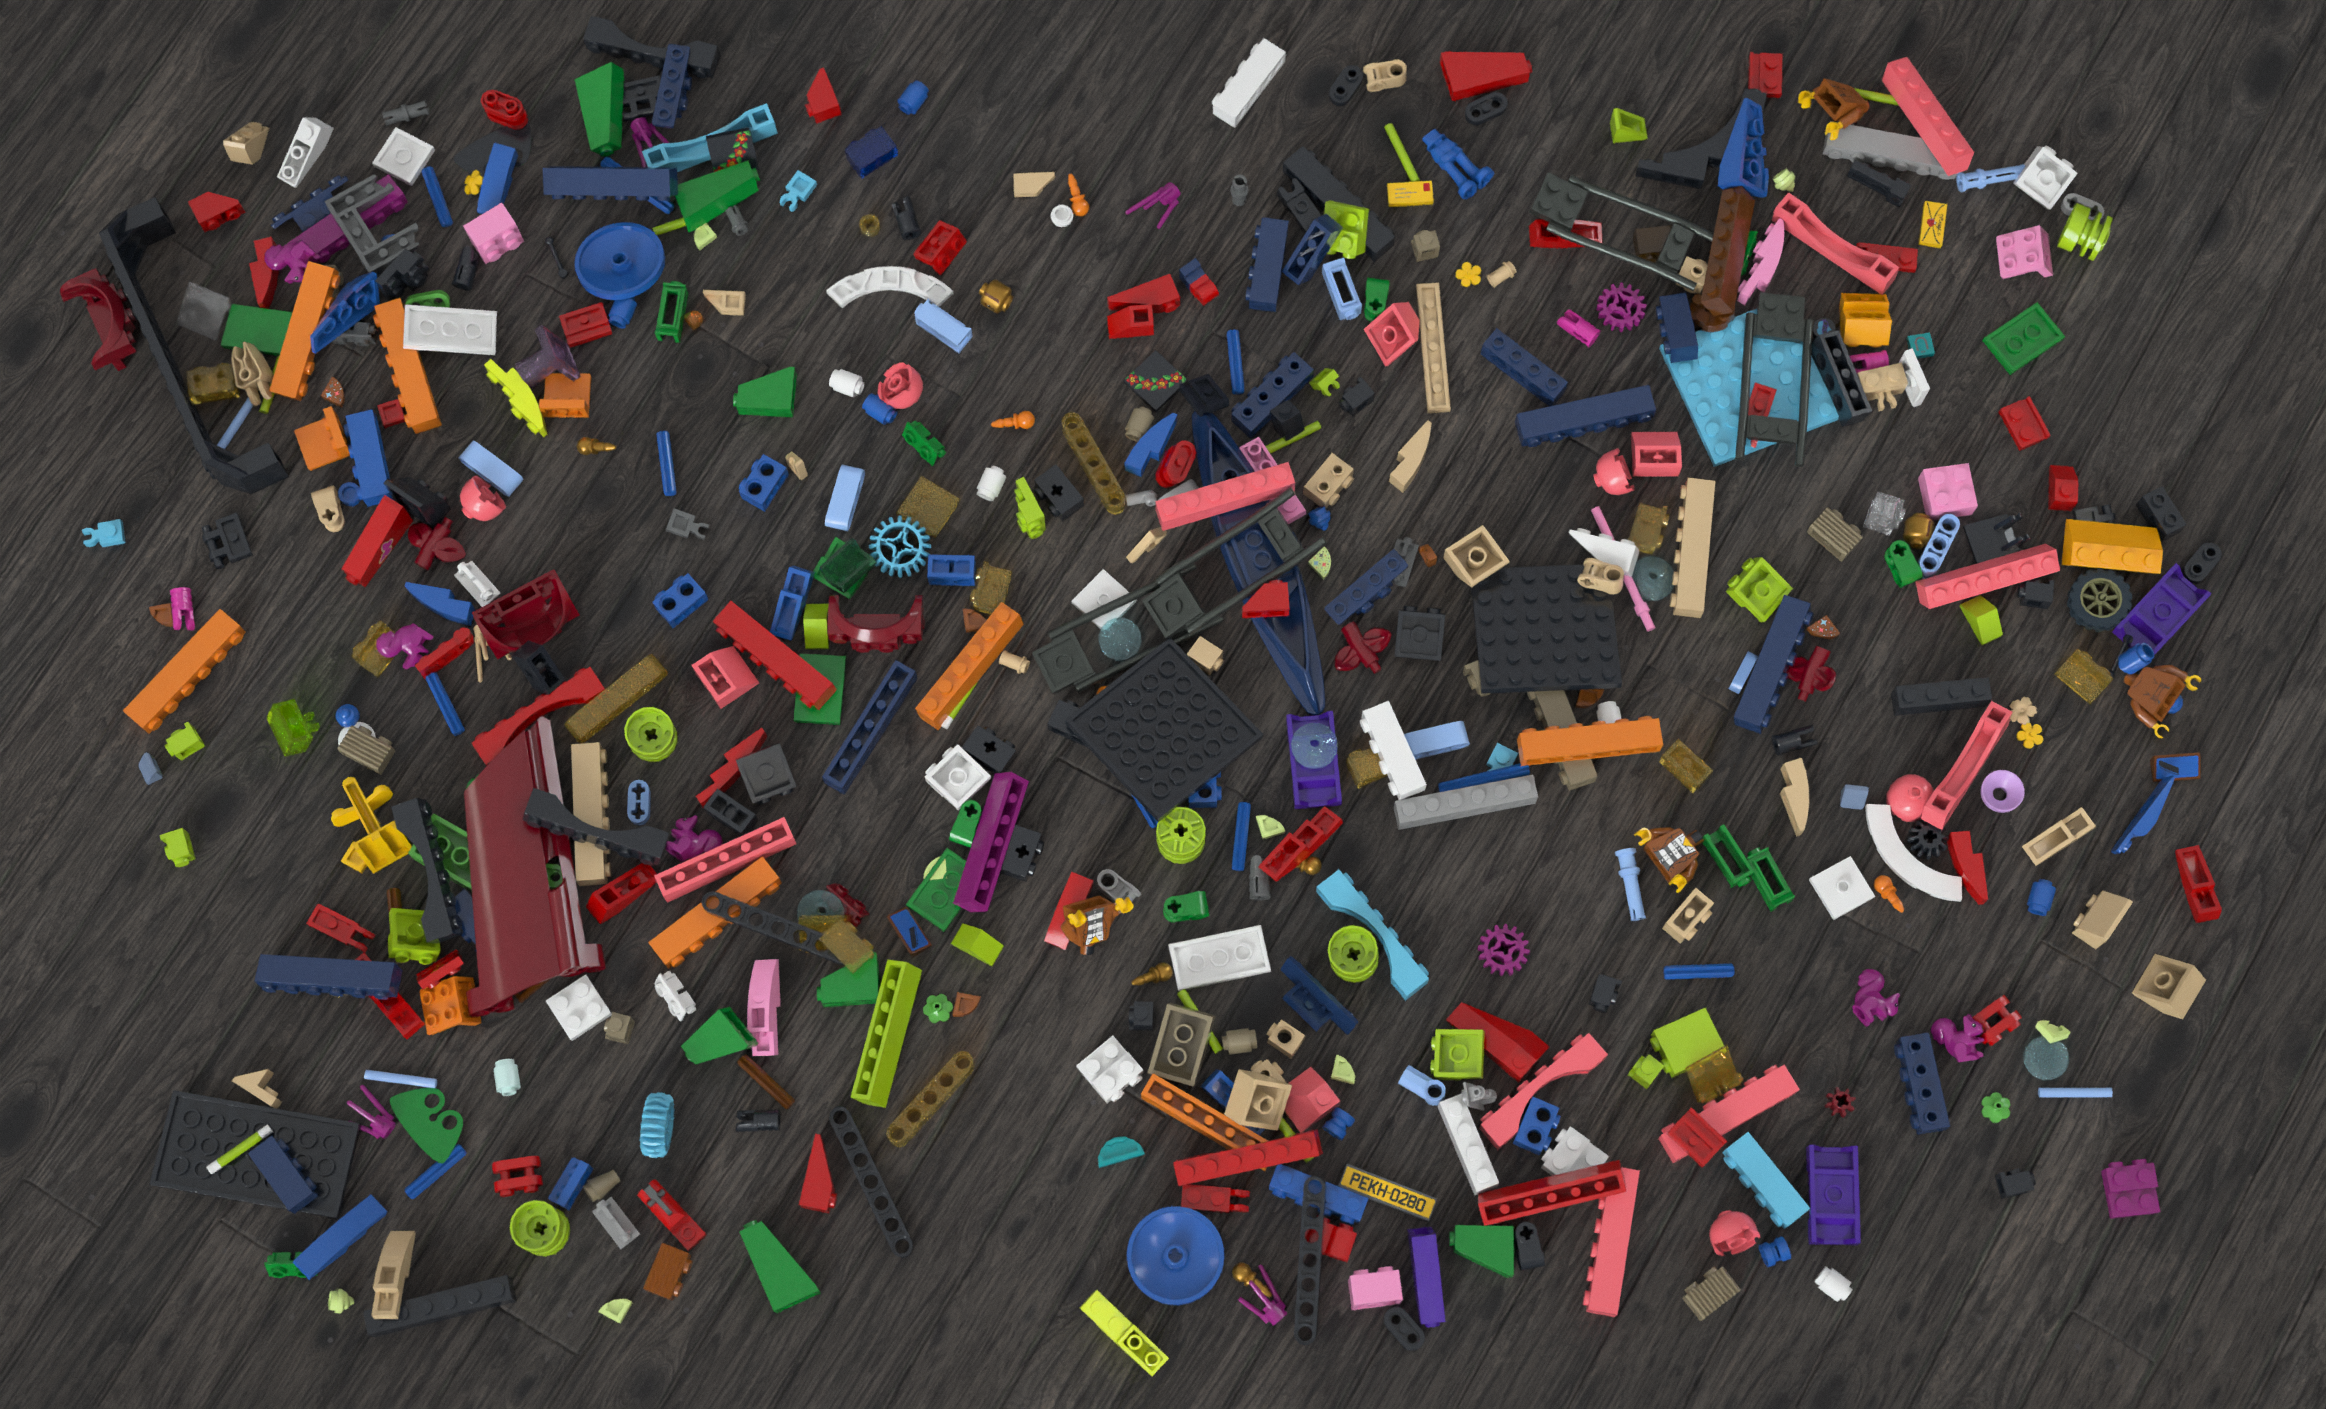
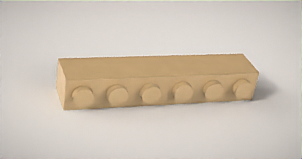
M1688 478L1686 484L1681 485L1680 498L1684 500L1683 507H1679L1678 520H1682L1681 528H1677L1676 542L1680 543L1679 550H1675L1674 563L1678 565L1677 572L1674 571L1672 576V585H1676L1675 593H1671L1670 607H1674L1673 615L1701 618L1704 612L1715 481Z
M599 742L571 744L574 816L594 827L610 830L609 817H605V809L609 808L608 794H605L604 786H608L607 772H604V763H607V751L602 748ZM574 840L575 872L578 885L608 884V877H611V864L607 863V854H610L611 850H601L596 848L595 844L589 842L580 843Z

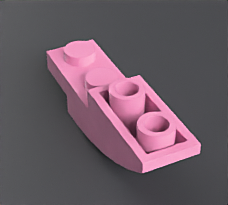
M1779 218L1775 225L1773 223L1770 224L1765 232L1767 238L1764 242L1760 240L1753 250L1756 255L1753 260L1755 264L1749 272L1752 276L1748 281L1744 280L1738 288L1740 295L1737 301L1743 305L1747 303L1756 288L1765 292L1775 273L1784 243V220Z
M1259 437L1239 447L1254 472L1277 465ZM1296 495L1277 508L1288 524L1306 515V510Z
M779 959L755 960L747 1009V1029L759 1043L752 1047L753 1056L778 1055L776 1007H781Z

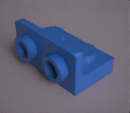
M574 1157L571 1158L551 1192L549 1200L569 1211L594 1168L582 1160L580 1161Z

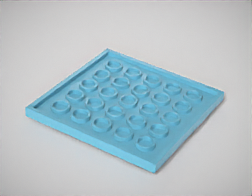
M1757 309L1749 311L1747 313L1757 314ZM1746 313L1734 317V320H1731L1728 323V327L1718 332L1696 331L1698 342V359L1671 363L1669 354L1665 355L1663 344L1659 347L1714 467L1735 459ZM1753 336L1749 398L1755 382L1777 389L1768 417L1799 421L1803 342L1762 339ZM1812 356L1807 431L1839 420L1830 394ZM1746 438L1745 455L1776 444V442L1758 441L1756 448L1751 447V440Z

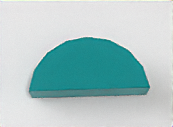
M1125 1136L1115 1137L1107 1141L1102 1147L1098 1156L1099 1168L1145 1155L1141 1145L1133 1139Z

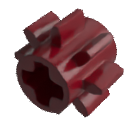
M1836 1087L1834 1089L1835 1095L1832 1093L1826 1095L1830 1101L1825 1107H1830L1832 1110L1831 1116L1840 1113L1841 1117L1844 1118L1846 1116L1845 1110L1850 1112L1854 1110L1851 1102L1856 1098L1850 1097L1848 1094L1849 1089L1840 1092L1839 1087ZM1839 1098L1843 1099L1841 1107L1837 1105Z

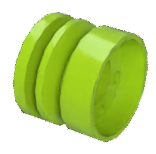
M2076 203L2064 226L2057 247L2071 252L2079 244L2081 245L2079 256L2083 257L2087 248H2089L2090 252L2087 259L2094 261L2109 237L2113 217L2107 215L2103 223L2100 224L2101 212H2098L2094 219L2090 220L2091 208Z
M645 707L635 711L628 718L624 728L625 739L633 753L640 759L648 762H659L668 758L675 750L678 742L677 731L670 717L662 710L654 707ZM655 733L657 739L649 740L648 735H653Z
M1176 807L1157 823V846L1165 859L1173 863L1185 864L1194 861L1200 856L1205 847L1206 828L1199 814L1190 808ZM1178 829H1183V837H1179Z
M1353 925L1342 927L1333 934L1328 945V955L1334 973L1344 981L1353 983L1365 981L1372 976L1378 967L1379 961L1376 939L1363 927ZM1354 952L1358 960L1354 961L1350 958V953Z
M533 1200L524 1203L516 1209L511 1218L510 1232L511 1237L519 1247L534 1255L546 1257L556 1254L564 1248L569 1239L570 1225L562 1211L544 1201ZM543 1225L547 1227V1228L544 1229V1232H545L544 1235H542V1234L539 1233V1232L542 1231V1226H543Z

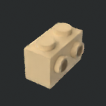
M1331 453L1306 483L1303 494L1320 507L1325 506L1327 508L1329 505L1333 506L1340 497L1339 492L1343 488L1347 489L1353 482L1354 469Z
M1695 888L1662 929L1680 944L1685 938L1690 941L1698 931L1695 926L1700 921L1704 924L1712 915L1710 909L1714 902Z

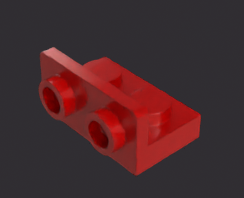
M939 220L913 255L917 260L932 266L941 275L967 241L958 228Z

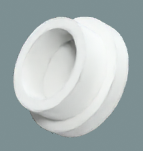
M1058 205L1051 212V220L1056 226H1068L1073 220V212L1068 206Z

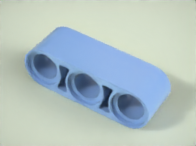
M472 441L458 457L465 466L507 497L524 480L515 470L476 441Z
M841 465L826 514V527L849 531L865 477L864 469Z
M1945 514L1940 518L1918 560L1923 573V579L1935 575L1959 529V519L1953 514ZM1942 524L1950 525L1952 530L1944 529ZM1933 543H1939L1943 550L1935 549ZM1923 563H1930L1933 569L1925 568Z
M1456 721L1404 734L1415 760L1458 750L1470 744L1463 721Z

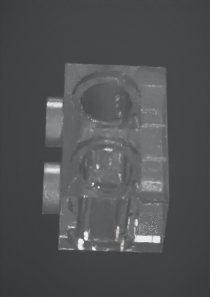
M1877 492L1869 506L1863 527L1890 535L1893 529H1898L1900 522L1904 518L1906 509L1902 507L1905 500Z

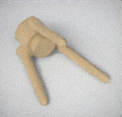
M476 625L473 630L475 634L478 682L481 683L483 681L481 648L484 660L487 661V646L489 645L478 625ZM510 654L505 655L509 661L512 659Z

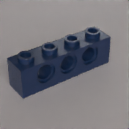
M1496 328L1483 343L1481 349L1483 357L1549 407L1554 406L1566 392L1568 382L1499 329Z

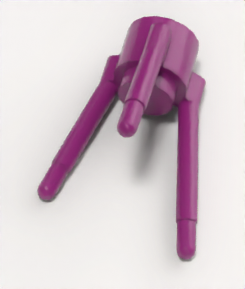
M640 117L635 119L630 127L634 132L632 137L636 143L642 166L647 167L642 154L643 149L640 140L645 141L648 147L652 148L653 145L649 138L654 133L663 143L669 142L652 123L649 124L646 118Z
M1168 182L1164 187L1159 188L1155 193L1126 210L1125 213L1130 214L1145 205L1143 207L1144 210H1147L1158 201L1165 206L1169 204L1157 225V228L1160 229L1173 208L1179 204L1177 198L1181 193L1173 183Z
M361 1085L360 1089L383 1116L378 1114L374 1117L350 1100L347 1101V1105L371 1121L370 1126L373 1129L361 1125V1131L369 1133L377 1139L380 1137L386 1139L396 1126V1123L393 1122L394 1117L383 1108L364 1085Z
M1259 1265L1258 1268L1275 1301L1270 1302L1252 1280L1249 1281V1285L1266 1305L1262 1309L1265 1314L1242 1297L1238 1300L1258 1315L1265 1324L1270 1322L1274 1326L1288 1313L1284 1310L1286 1305L1281 1301L1264 1267Z

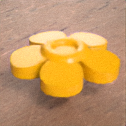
M475 170L471 176H467L465 184H467L465 186L466 194L470 195L472 193L476 195L479 193L484 178L480 176V171Z
M1465 262L1462 264V270L1456 271V278L1462 279L1461 285L1464 287H1469L1470 283L1478 285L1481 281V278L1478 276L1481 273V268L1476 265L1471 269V264Z
M2030 723L2022 724V731L2017 732L2016 735L2019 741L2025 740L2023 746L2031 749L2034 744L2040 745L2043 742V737L2037 735L2042 731L2041 726L2038 724L2033 726Z

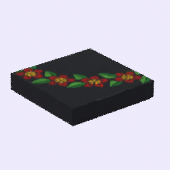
M750 127L706 136L714 172L745 161H749L751 169L756 168L757 171L759 170Z
M1156 350L1124 379V384L1155 412L1162 408L1180 390L1179 384L1186 385L1188 383V380Z

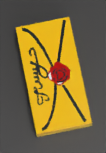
M1924 202L1918 245L1935 248L1942 247L1947 204Z

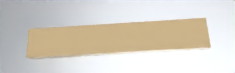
M1439 283L1416 284L1427 413L1450 412Z

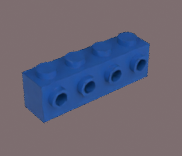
M373 410L347 415V424H344L346 437H350L351 440L348 450L350 457L355 460V466H352L355 479H359L360 486L357 487L359 499L363 500L368 507L379 504L384 495L394 500L383 484L385 480L390 479L376 414Z
M1279 1164L1276 1166L1269 1190L1277 1197L1285 1199L1287 1196L1295 1199V1203L1302 1206L1303 1186L1305 1181L1311 1176ZM1312 1180L1309 1182L1308 1188L1310 1192L1316 1194L1321 1191L1322 1185L1318 1180ZM1326 1182L1325 1215L1331 1216L1333 1214L1341 1217L1340 1221L1349 1225L1359 1224L1368 1198ZM1310 1205L1312 1207L1318 1208L1317 1212L1320 1213V1208L1317 1205Z

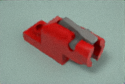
M656 1179L648 1183L649 1186L645 1190L642 1189L637 1196L679 1242L690 1251L707 1234Z

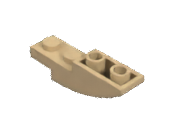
M391 1231L386 1239L373 1284L375 1298L372 1316L374 1319H398L404 1281L409 1276L415 1231Z

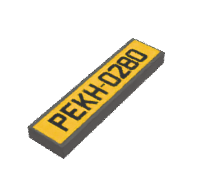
M1349 1164L1346 1165L1339 1183L1341 1188L1426 1222H1429L1437 1198Z

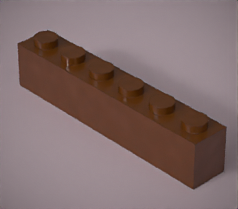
M1743 186L1724 189L1721 194L1700 301L1713 316L1733 313L1755 204V200Z

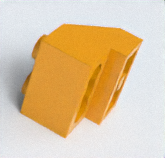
M1841 293L1839 305L1840 334L1844 344L1850 347H1857L1859 345L1881 347L1882 345H1889L1892 319L1888 312L1889 300L1887 295Z

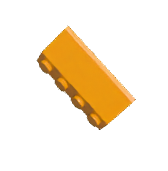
M2066 519L2061 565L2161 574L2163 549L2157 528Z

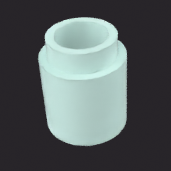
M502 1059L495 1062L493 1070L497 1092L502 1093L503 1096L516 1094V1090L520 1089L521 1086L518 1066L515 1064L514 1059Z

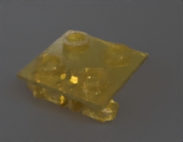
M1727 1045L1685 1067L1696 1101L1701 1104L1704 1102L1709 1103L1716 1097L1722 1096L1721 1089L1727 1093V1087L1731 1090L1736 1086H1740V1082L1743 1081L1739 1072L1736 1073Z

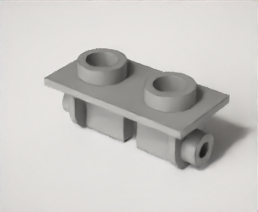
M1463 1083L1462 1098L1467 1107L1484 1111V1105L1496 1101L1497 1094L1494 1090H1485L1479 1085Z
M612 1197L606 1201H600L596 1205L597 1208L592 1211L620 1249L640 1235Z

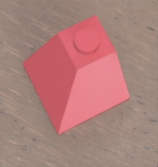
M1409 302L1393 303L1364 328L1365 333L1385 366H1389L1418 341L1420 320Z
M1310 1067L1289 1082L1292 1088L1284 1112L1298 1131L1302 1133L1333 1111L1335 1107H1338L1340 1100L1326 1081Z

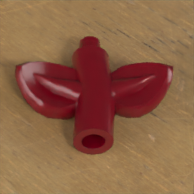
M445 517L442 523H437L433 530L424 523H416L409 527L408 538L410 543L421 548L414 562L416 565L429 570L435 556L442 562L447 563L461 560L466 556L462 545L455 539L448 537L451 533L449 528L453 523L452 520Z
M1354 621L1344 626L1341 631L1349 645L1340 648L1336 653V670L1350 671L1357 668L1360 662H1362L1366 668H1371L1374 674L1381 671L1382 668L1378 664L1380 659L1375 653H1379L1387 647L1391 639V632L1384 628L1374 627L1370 628L1362 636Z
M1816 646L1809 660L1804 657H1796L1794 665H1789L1786 672L1789 674L1788 678L1795 682H1800L1798 686L1800 693L1797 699L1806 702L1809 694L1813 695L1815 688L1818 691L1824 692L1834 685L1836 672L1832 667L1824 666L1831 651Z

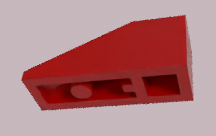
M1168 274L1107 297L1109 310L1120 311L1128 306L1152 304L1153 313H1162L1164 311L1168 313L1180 306V296L1171 275Z
M641 863L593 892L586 908L602 924L620 913L657 883L654 877L657 873L650 865Z
M815 1134L799 1206L829 1214L830 1209L835 1208L837 1194H834L835 1189L823 1138L821 1135Z

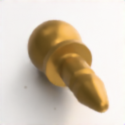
M583 437L577 442V450L583 455L597 454L599 451L609 452L616 449V445L609 442H599L595 438Z
M1310 856L1296 868L1299 867V872L1305 871L1307 874L1315 875L1321 870L1322 864L1319 858Z
M1159 963L1155 968L1151 967L1148 973L1136 977L1131 983L1132 985H1143L1151 981L1155 984L1159 983V981H1167L1172 977V967L1168 963Z
M1238 1263L1233 1267L1232 1275L1235 1280L1244 1282V1286H1247L1249 1281L1252 1280L1265 1296L1272 1297L1268 1287L1255 1278L1257 1273L1252 1272L1248 1264Z

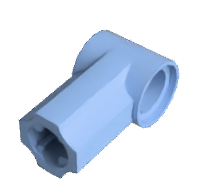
M1408 1065L1398 1084L1422 1097L1430 1105H1439V1102L1444 1101L1446 1093L1444 1084L1441 1081L1433 1080ZM1431 1088H1438L1441 1091V1095L1433 1098L1428 1094V1091Z

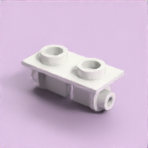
M473 561L467 564L461 562L457 566L459 571L454 576L482 607L501 594Z
M668 971L663 976L661 973L658 975L654 983L656 992L659 996L664 997L671 1014L677 1016L681 1022L686 1012L691 1014L696 1010V1003L687 991L678 994V991L682 990L684 986L675 973L672 974L671 971Z

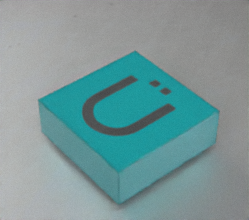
M1930 332L1907 337L1908 348L1913 349L1917 359L1934 356L1935 351Z

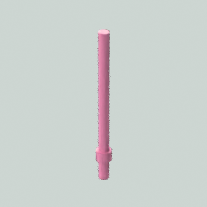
M1600 507L1593 508L1591 512L1601 533L1613 537ZM1624 575L1623 581L1635 604L1634 610L1637 616L1641 617L1647 632L1654 630L1656 627L1650 617V609L1647 602H1643L1633 578Z

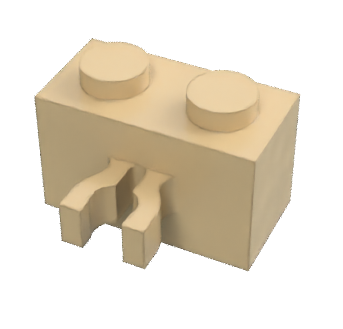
M1902 363L1857 373L1868 401L1878 399L1877 407L1879 411H1883L1885 408L1883 404L1885 398L1890 403L1891 409L1896 408L1897 402L1893 395L1903 393L1908 384Z

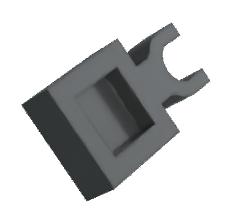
M674 508L666 531L687 539L689 533H693L698 539L704 540L705 535L699 534L698 530L700 528L708 530L709 525L694 523V515Z

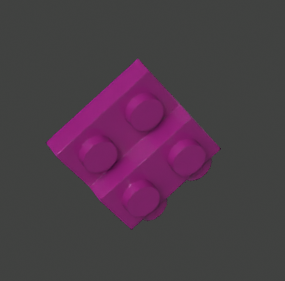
M2146 1159L2134 1160L2130 1166H2123V1162L2109 1163L2108 1168L2101 1171L2110 1219L2160 1213L2156 1192L2158 1183L2154 1163H2147Z

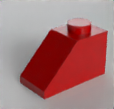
M823 67L819 69L807 93L808 104H805L809 117L814 116L816 124L841 115L838 101Z
M2050 465L2048 509L2072 511L2078 503V478L2074 467Z
M1271 580L1263 584L1242 607V618L1289 616L1288 582Z

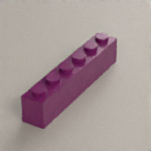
M389 174L376 183L384 188L390 183L394 191L359 214L368 229L382 224L388 216L394 212L401 211L408 203L404 193ZM331 214L288 242L303 240L321 256L319 259L311 258L309 260L317 264L328 261L331 255L347 248L350 244Z
M1013 772L994 774L953 904L969 912L988 911L1029 783L1028 780Z

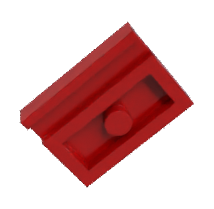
M1750 52L1748 89L1755 88L1767 93L1766 97H1781L1782 54H1754V52Z
M602 302L559 316L570 348L613 334Z
M2030 396L1999 410V414L2019 451L2035 445L2044 439H2049L2051 436Z
M455 949L416 974L417 982L422 989L427 987L431 989L441 982L440 979L445 975L449 974L451 976L461 970V965L464 963L458 950Z
M1690 1108L1667 1132V1135L1701 1167L1727 1142L1693 1108Z

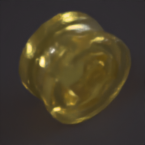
M867 214L860 219V229L863 235L874 237L879 233L880 224L875 215ZM873 222L874 227L866 229V223L870 224Z

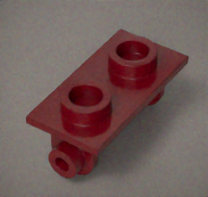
M834 883L826 886L828 889L821 896L824 898L823 902L835 912L842 906L844 909L839 916L850 926L858 927L862 922L860 918L870 915L865 910L866 906L861 901L853 899L843 885Z

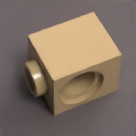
M1199 636L1187 653L1188 657L1208 675H1211L1213 670L1217 672L1224 662L1222 659L1223 651Z
M1283 1020L1278 1025L1274 1023L1267 1032L1269 1036L1268 1044L1292 1059L1305 1040L1304 1034ZM1288 1033L1291 1040L1288 1043H1281L1278 1040V1035Z

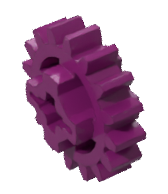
M1620 283L1619 288L1612 284L1610 291L1604 289L1603 296L1598 298L1599 304H1597L1596 310L1601 311L1598 318L1605 319L1604 326L1611 324L1612 331L1615 327H1619L1620 332H1623L1624 327L1631 331L1633 324L1638 326L1640 319L1644 318L1645 313L1643 311L1646 309V304L1642 303L1645 297H1638L1640 290L1632 291L1631 284L1627 288H1624L1623 283ZM1611 298V304L1607 307V302ZM1636 308V313L1631 317V311Z
M1504 924L1503 929H1499L1498 925H1495L1494 932L1487 929L1485 932L1487 937L1481 936L1480 941L1484 945H1478L1477 950L1483 953L1478 958L1479 960L1485 959L1484 968L1492 967L1491 974L1498 970L1500 976H1503L1505 971L1511 976L1513 968L1517 971L1521 970L1522 967L1519 963L1526 964L1527 959L1523 956L1529 955L1530 950L1524 949V947L1529 942L1521 940L1524 935L1523 932L1518 935L1515 933L1517 927L1514 926L1511 930H1508L1507 924ZM1505 936L1512 938L1514 941L1505 938ZM1494 938L1495 946L1488 949L1489 942ZM1500 946H1503L1504 949H1509L1506 955H1504L1503 951L1499 952ZM1519 951L1518 958L1513 962L1512 954ZM1496 959L1500 961L1502 965L1494 962L1493 960Z

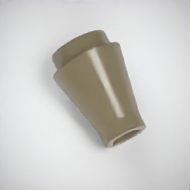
M611 1170L608 1173L587 1180V1184L583 1185V1188L592 1202L597 1199L600 1201L621 1181L616 1172Z

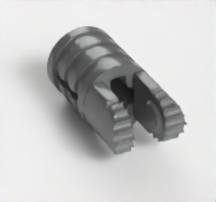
M1253 855L1250 862L1249 896L1251 900H1268L1271 898L1270 876L1258 867L1265 859L1259 855Z

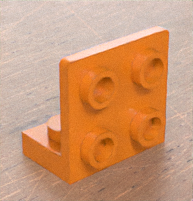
M547 373L545 375L544 399H539V409L543 417L589 418L591 375Z
M332 406L323 409L325 417L322 420L294 431L307 468L310 471L350 456L346 436L339 417Z
M453 976L441 981L431 989L427 987L420 990L427 1035H434L457 1025L475 1026L482 1023L481 1017L469 1016L466 992L475 988L473 977Z

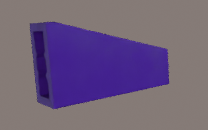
M1432 1227L1407 1229L1419 1321L1421 1324H1425V1327H1437L1440 1325V1322H1445L1436 1234Z

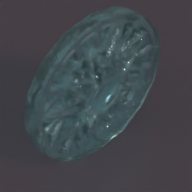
M1114 618L1107 621L1098 635L1099 646L1102 652L1108 658L1116 661L1133 657L1141 645V633L1138 627L1126 618Z
M2044 1036L2033 1039L2026 1046L2024 1063L2034 1077L2041 1080H2053L2060 1077L2067 1070L2069 1053L2061 1041L2050 1044Z

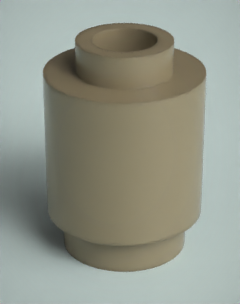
M1145 407L1133 409L1125 428V436L1138 442L1153 423L1154 416L1151 414L1152 412Z
M1249 1028L1226 1031V1036H1222L1223 1050H1228L1229 1055L1252 1052V1049H1257L1255 1029L1249 1030Z

